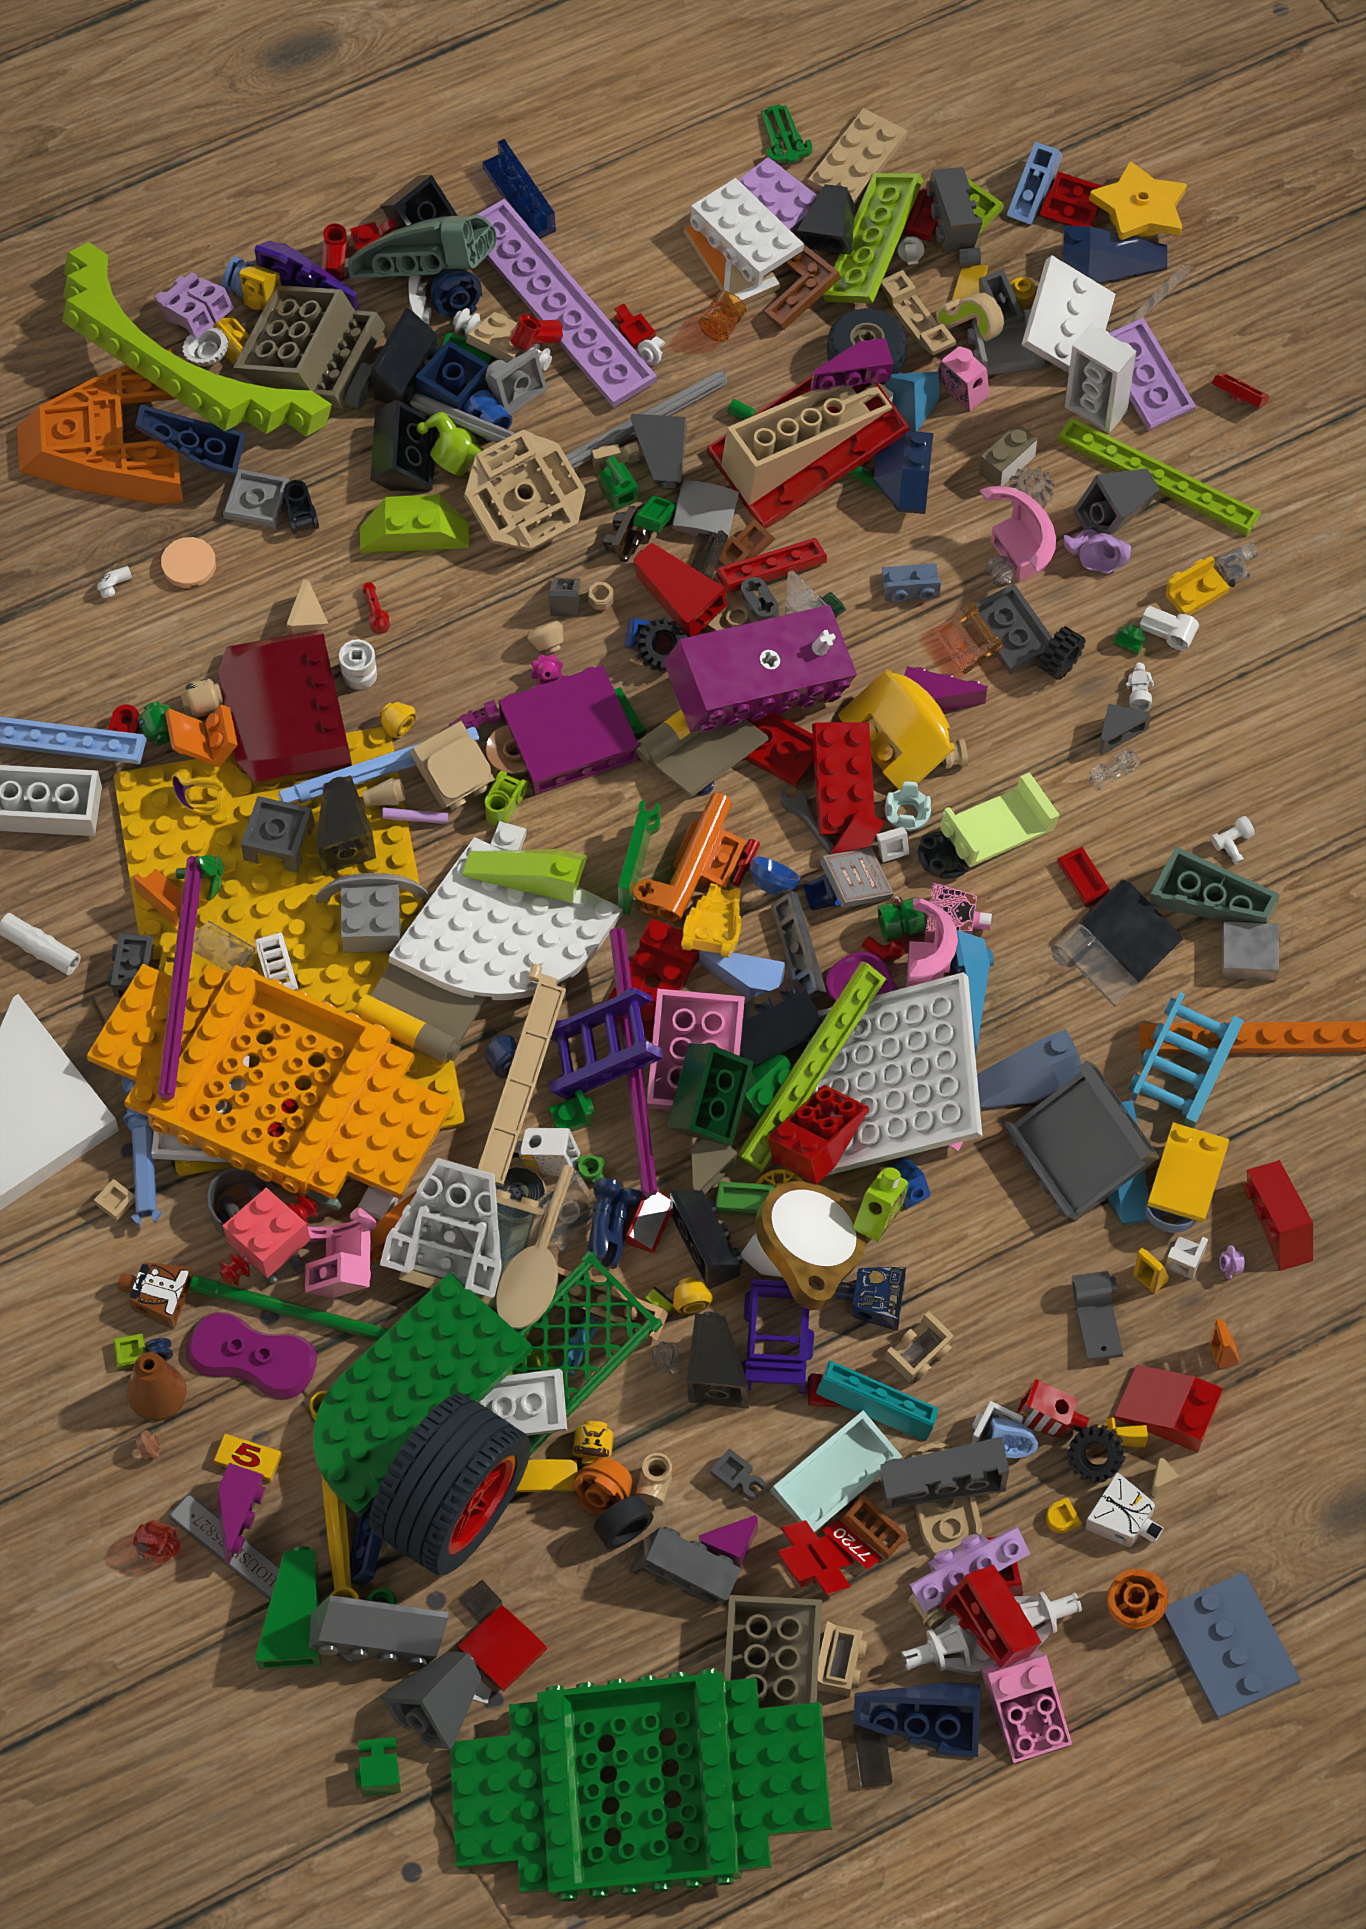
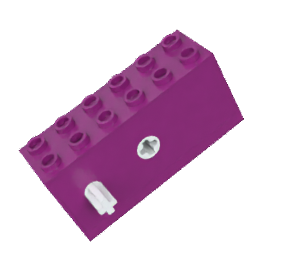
M830 605L680 639L664 661L689 731L700 730L701 733L709 732L723 724H726L727 727L734 726L748 718H751L752 721L759 720L773 712L777 715L784 714L798 706L801 709H806L819 701L825 700L826 703L834 702L841 698V694L850 687V683L857 676Z

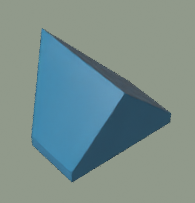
M939 372L891 374L890 380L885 381V387L894 393L893 405L912 431L919 430L939 400Z

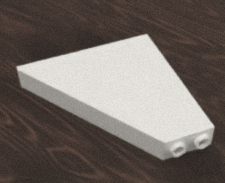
M19 994L13 997L0 1026V1210L119 1131L116 1118Z

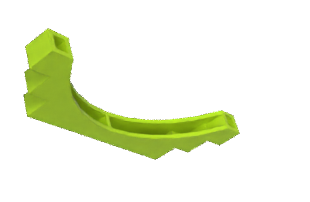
M89 242L68 252L63 273L67 276L63 293L66 304L62 322L223 431H227L239 423L247 421L265 434L287 423L306 437L326 426L332 404L311 390L276 389L240 382L214 374L186 362L162 348L139 330L126 316L113 296L107 277L109 255Z

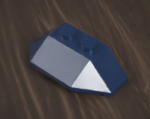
M908 431L900 439L877 453L874 483L893 503L898 512L926 513L934 433Z

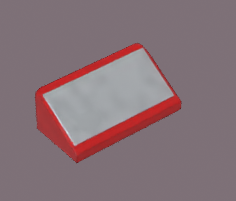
M657 1191L656 1195L642 1197L626 1236L627 1245L653 1254L655 1253L670 1217L669 1197Z

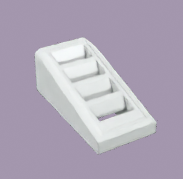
M282 933L256 939V951L264 977L277 980L289 978L290 981L283 983L284 986L295 991L299 990ZM283 957L281 960L267 963V960ZM286 968L285 971H281L270 975L271 971Z

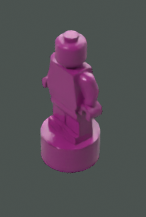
M493 699L484 703L485 707L474 712L469 710L467 714H462L457 720L458 722L462 721L465 728L468 729L471 727L478 728V725L484 721H491L493 724L502 720ZM454 721L452 723H449V727L458 722Z

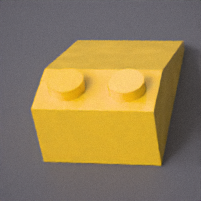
M1173 1123L1147 1206L1204 1223L1230 1139Z

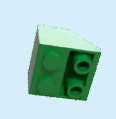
M778 1054L752 1067L741 1111L756 1124L793 1069L786 1056Z

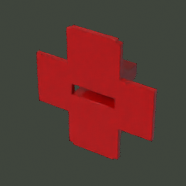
M806 1520L781 1528L792 1546L779 1550L778 1556L801 1588L808 1586L811 1582L813 1584L818 1583L827 1596L851 1587L840 1569L853 1565V1559L829 1536L818 1538Z

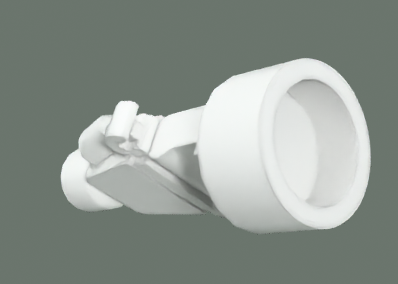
M1140 662L1134 665V672L1129 675L1128 682L1126 683L1127 689L1129 687L1132 689L1129 698L1130 708L1149 711L1152 708V696L1148 692V687L1150 685L1153 687L1154 682L1151 674L1145 671V665Z

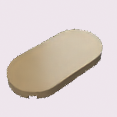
M929 1443L921 1446L912 1457L950 1449V1447L944 1443ZM975 1496L914 1505L922 1541L926 1548L934 1555L944 1549L955 1548L969 1535L982 1534V1524Z

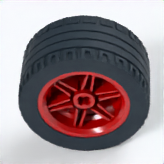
M454 1394L447 1397L420 1422L387 1470L370 1512V1527L373 1533L435 1575H447L456 1570L477 1550L489 1535L515 1494L531 1454V1443L527 1434L467 1395Z

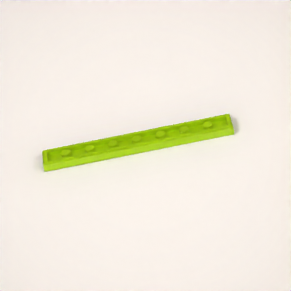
M1072 417L1058 435L1057 442L1117 472L1148 468L1160 488L1159 493L1247 537L1261 516V511Z
M860 963L738 1152L737 1156L756 1171L762 1172L772 1157L767 1137L810 1098L886 980L884 976L868 963Z

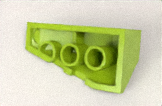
M562 849L470 851L462 876L573 903L587 855Z

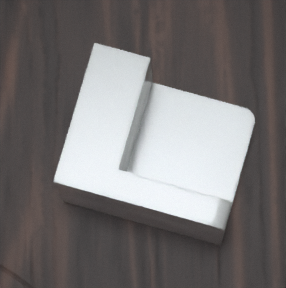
M1178 1237L1175 1246L1171 1248L1168 1254L1165 1268L1193 1279L1206 1250L1208 1239L1202 1237L1200 1244H1197L1183 1237Z

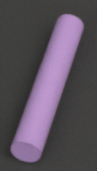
M382 808L381 819L447 824L448 813Z

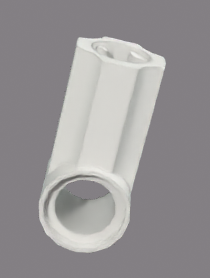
M1149 606L1143 614L1139 628L1166 639V642L1172 648L1185 651L1189 648L1199 628V623L1190 615L1179 614L1174 616Z

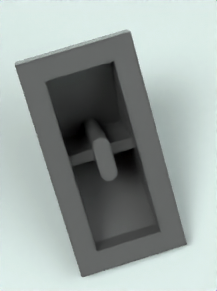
M1004 269L979 278L980 293H986L993 297L1001 308L1004 318L1003 327L1024 318Z
M553 577L549 591L551 616L578 617L580 578Z
M1109 704L1101 735L1099 752L1103 755L1147 731L1151 715L1147 711Z

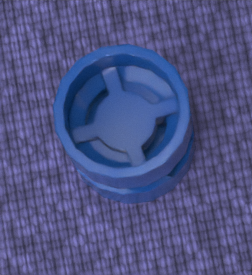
M488 390L476 392L463 406V412L508 430L512 424V416L502 405H499V402Z

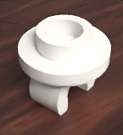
M906 237L898 245V254L902 260L908 262V265L917 264L924 254V245L917 237Z
M657 336L652 340L642 341L638 345L639 356L647 365L654 366L658 364L663 353L660 351V348L665 345V341Z

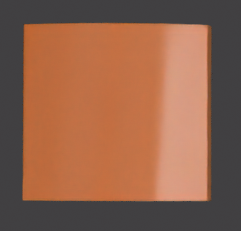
M692 820L669 869L670 871L675 873L698 822ZM721 828L698 882L710 886L711 883L717 884L718 887L721 886L725 889L746 840Z

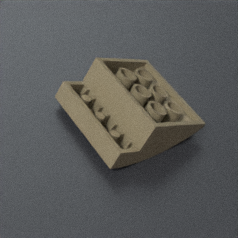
M276 285L233 368L239 374L262 386L276 389L311 390L331 403V407L343 409L347 391L360 365L363 362L367 363L385 328V324L377 312L354 310L341 289Z

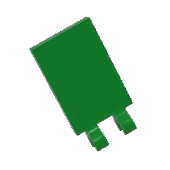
M641 800L638 806L639 813H637L618 884L619 908L623 909L622 914L630 915L635 898L633 889L640 880L649 846V838L660 829L659 803L655 804L653 811L645 810V800ZM655 820L654 824L649 825L651 821Z

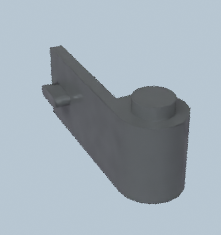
M1108 1271L1072 1275L1073 1296L1087 1362L1123 1357L1112 1305V1294H1117L1115 1276H1110Z

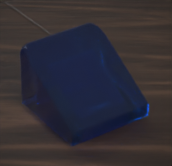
M826 874L803 885L812 911L840 904Z

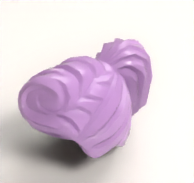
M1087 529L1073 538L1067 535L1063 537L1064 546L1067 551L1072 555H1079L1081 564L1088 570L1108 574L1126 565L1130 559L1131 545L1109 534H1098L1092 529Z

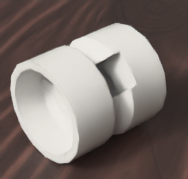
M359 639L345 643L339 652L343 682L346 686L355 690H364L371 687L377 679L373 647L368 642Z

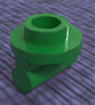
M1128 623L1127 627H1120L1113 644L1139 655L1146 636L1142 635L1143 629Z

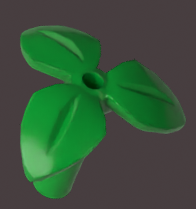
M204 855L195 859L202 869L201 878H208L211 881L207 897L208 901L215 898L222 886L220 874L224 875V867L220 855H216V859L210 855ZM186 868L176 869L177 879H184Z

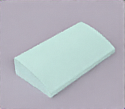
M862 1411L769 1491L798 1522L806 1520L815 1532L879 1477L880 1464H885L886 1461L891 1459H900L902 1456L868 1415Z

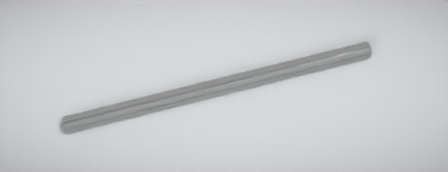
M718 370L640 414L670 416L726 385L727 377L722 370ZM631 419L565 454L571 466L575 468L592 459V450L604 445L612 446L619 444L635 435ZM523 489L517 491L520 498L529 493Z

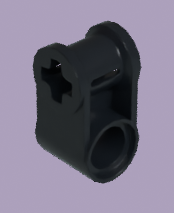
M301 480L289 481L284 487V498L292 535L297 534V531L312 527L315 530L319 529L317 514L314 505H312L307 485ZM297 495L301 496L300 498H297V499L292 498L293 496H297Z

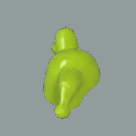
M438 412L425 422L419 423L417 431L420 434H426L429 428L437 427L439 438L434 444L430 455L439 466L452 474L463 476L473 464L476 454L484 450L478 445L477 439L470 431L456 427L444 412Z

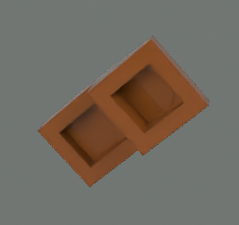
M753 519L737 537L732 535L714 553V556L726 566L758 556L775 538L759 522Z

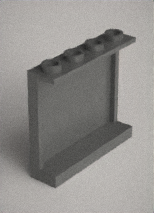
M1087 1060L1078 1066L1080 1073L1017 1122L1014 1124L1008 1121L1004 1123L1009 1131L1006 1135L1010 1142L1016 1148L1020 1147L1025 1154L1022 1157L1024 1163L1031 1171L1036 1170L1040 1176L1038 1183L1047 1194L1051 1193L1055 1198L1054 1207L1062 1217L1065 1218L1067 1216L1076 1221L1160 1158L1098 1067Z

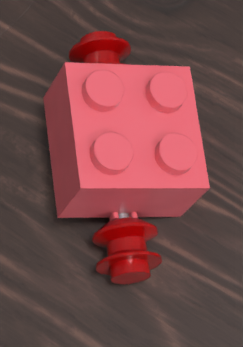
M265 1188L223 1225L227 1243L241 1256L230 1254V1263H219L221 1268L219 1274L222 1279L229 1285L233 1283L237 1286L241 1285L239 1278L242 1275L246 1277L251 1276L250 1264L266 1278H269L311 1240L306 1218L309 1216L318 1217L316 1212L318 1206L315 1201L308 1195L303 1197L298 1194L296 1196L298 1201L296 1205L291 1203L286 1205L269 1189Z

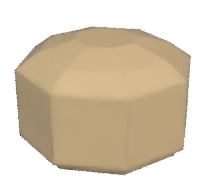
M595 582L588 588V604L595 610H606L613 604V588L606 582Z

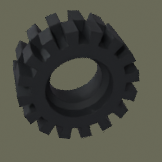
M665 618L662 620L657 619L640 629L639 635L635 638L637 645L634 647L635 651H639L637 658L644 660L642 664L645 667L649 665L651 666L650 669L654 671L657 669L659 671L666 670L665 659L680 639L687 638L686 634L683 635L681 633L684 629L681 626H675L677 622H668V619ZM656 635H664L670 640L671 649L667 655H659L653 650L652 640Z
M1067 626L1061 627L1059 632L1057 631L1054 634V638L1049 640V645L1045 646V652L1040 656L1041 660L1038 663V667L1055 679L1061 680L1062 677L1067 675L1068 671L1072 670L1073 664L1077 663V658L1081 656V650L1085 647V638Z
M1098 1424L1092 1425L1089 1428L1087 1426L1070 1442V1449L1067 1451V1456H1070L1068 1463L1069 1466H1074L1073 1472L1075 1475L1078 1473L1082 1475L1080 1479L1084 1481L1091 1479L1090 1483H1096L1100 1480L1102 1483L1108 1478L1111 1479L1122 1467L1121 1465L1126 1457L1123 1454L1126 1452L1125 1446L1121 1445L1123 1442L1121 1436L1119 1438L1115 1436L1117 1432L1114 1429L1109 1431L1107 1430L1108 1426L1102 1425L1098 1427ZM1091 1443L1103 1445L1108 1454L1106 1462L1100 1465L1091 1463L1086 1457V1447Z

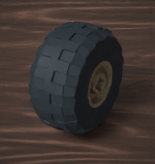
M864 308L849 311L840 316L830 328L827 339L828 361L859 341L886 338L893 360L891 374H899L907 354V339L904 328L895 317L882 310Z

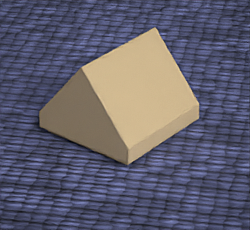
M1160 1458L1157 1461L1151 1494L1154 1497L1176 1488L1180 1476L1164 1458Z

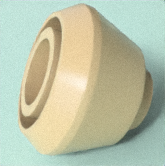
M557 620L543 624L529 631L527 639L538 651L544 650L545 654L557 651L561 648L559 644L564 641L563 624Z

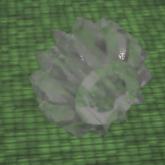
M1029 465L1025 471L1017 469L1015 476H1011L1009 479V487L1026 493L1036 500L1043 509L1046 507L1047 502H1051L1053 498L1054 483L1050 480L1049 472L1041 474L1040 466L1036 470H1031Z

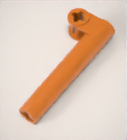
M713 793L669 885L651 879H643L635 884L633 889L634 897L637 899L638 908L643 914L662 918L673 923L681 921L731 808L732 801L729 797L721 793Z

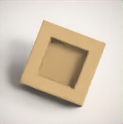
M113 1179L94 1199L96 1206L118 1221L135 1203V1195Z

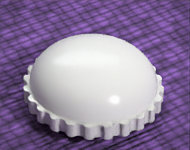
M211 327L197 339L191 335L187 336L182 346V352L185 358L193 365L210 366L223 358L227 352L228 340L221 330L219 331L218 328Z

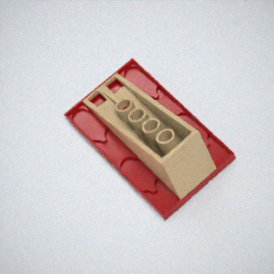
M811 375L750 418L727 427V433L707 447V454L714 461L732 489L739 492V499L753 519L766 529L797 510L801 504L827 489L831 483L871 459V456L894 443L903 434L908 432L909 425L878 383L873 382L853 387L844 386L829 390L811 391L813 377Z

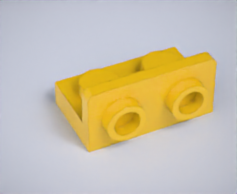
M1212 556L1204 560H1197L1189 569L1182 573L1177 572L1168 579L1165 596L1180 614L1192 615L1229 593V585L1214 569L1215 559Z

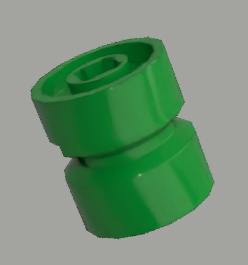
M914 898L902 900L899 906L892 902L877 907L881 932L886 942L901 939L904 933L914 936L926 932L923 912L913 910Z

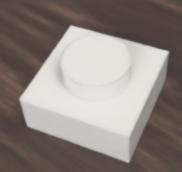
M499 821L490 845L501 850H521L527 831L525 828Z
M904 827L877 834L879 856L882 862L909 855L907 832Z

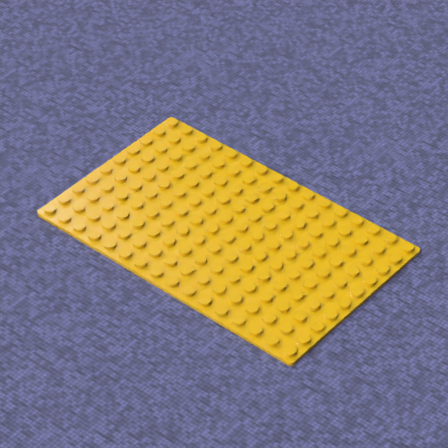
M383 726L346 733L352 766L394 752L392 738L388 736ZM234 752L228 756L220 767L203 763L198 759H191L117 772L114 775L138 934L153 936L155 940L151 967L158 970L162 951L175 953L178 925L175 927L136 892L133 877L138 873L145 879L157 869L183 892L184 879L176 878V869L186 868V861L189 856L201 857L210 855L216 859L215 856L220 855L224 867V875L220 874L222 886L218 894L211 901L207 900L211 881L208 878H201L188 984L195 985L207 964L231 973L235 965L242 968L249 967L264 977L256 951L255 940L282 933L298 989L306 992L315 1000L331 1003L338 1010L345 1013H354L360 999L365 994H372L390 964L388 960L392 951L344 953L341 938V891L334 894L330 898V902H316V894L335 879L363 873L401 875L414 880L420 885L408 821L381 819L382 808L405 809L404 801H401L400 805L366 807L362 791L368 790L390 778L394 780L399 779L398 771L300 804H295L312 808L315 824L311 836L306 832L301 847L302 863L298 873L285 870L283 859L257 853V863L245 861L241 842L257 796L280 801L278 797L279 791L319 776L255 787L251 779L237 768ZM180 769H186L191 774V779L210 778L222 782L224 794L221 810L213 815H199L182 806L174 792L172 775ZM199 786L191 787L190 798L193 802L202 805L217 803V789ZM399 888V915L402 938L423 909L424 904L422 898H414L410 892ZM283 957L267 960V963L281 960ZM286 968L271 971L270 975L281 971H285ZM286 978V979L279 980V981L282 982V983H286V982H289L290 980H289V978ZM262 1032L257 1036V1041L260 1044L266 1045L273 1041V1036L268 1032ZM391 1038V1044L414 1054V1061L404 1079L454 1100V1106L441 1129L463 1125L465 1119L454 1061L450 1060L447 1064H444ZM250 1055L249 1068L256 1067L260 1063V1059L255 1055ZM313 1055L309 1058L308 1063L312 1067H321L325 1063V1059L321 1055ZM300 1078L295 1082L299 1090L302 1091L308 1090L312 1085L311 1081L307 1078ZM174 1160L176 1172L179 1176L233 1167L230 1163Z

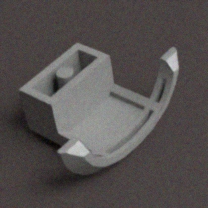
M388 873L353 874L335 879L320 889L316 894V902H330V898L341 891V938L344 953L392 951L401 939L399 888L410 892L414 898H429L427 890L414 880L401 875Z

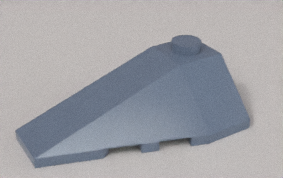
M1065 1029L1040 1039L978 1073L980 1110L1006 1108L1007 1105L1013 1104L1035 1105L1037 1102H1043L1080 1073L1078 1066L1082 1063L1067 1030Z

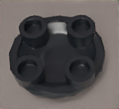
M936 831L921 838L917 851L918 859L922 867L931 875L942 879H955L963 876L971 868L964 859L958 856L954 844L942 831Z

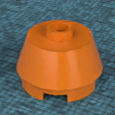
M601 1457L576 1473L572 1490H576L579 1495L578 1504L590 1514L598 1516L600 1512L604 1513L618 1501L630 1496L632 1477L628 1470L619 1462Z
M1129 1569L1119 1574L1112 1582L1107 1594V1606L1112 1617L1122 1626L1131 1629H1143L1152 1626L1161 1619L1168 1605V1591L1164 1582L1156 1574L1144 1569Z

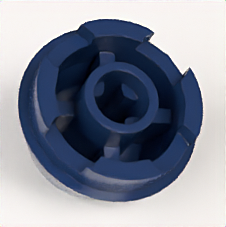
M442 269L434 276L431 283L432 305L444 317H455L458 311H463L465 308L470 310V315L477 310L476 304L480 296H483L480 280L465 269Z

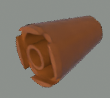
M148 1352L140 1355L135 1361L127 1386V1399L132 1410L142 1418L146 1417L155 1420H164L174 1416L182 1408L187 1393V1385L183 1375L156 1353Z

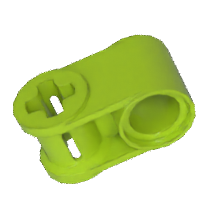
M503 770L498 773L491 790L485 798V816L490 825L498 827L499 821L509 822L516 807L526 794L528 788L527 780L522 779L520 781L510 777ZM496 807L502 808L500 810H494V808Z

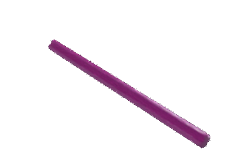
M189 856L186 861L157 1092L162 1100H171L175 1096L202 869L195 859L200 856Z
M613 928L609 933L617 996H619L623 991L631 989L632 983L625 930L623 928ZM629 1012L620 1016L624 1049L631 1047L634 1043ZM641 1068L627 1074L641 1192L643 1196H653L657 1194V1182L643 1071Z

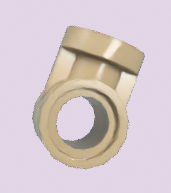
M652 1453L642 1463V1472L635 1495H640L644 1502L651 1506H662L664 1504L668 1487L672 1482V1463L666 1455ZM654 1468H661L665 1471L661 1476H653L649 1472Z

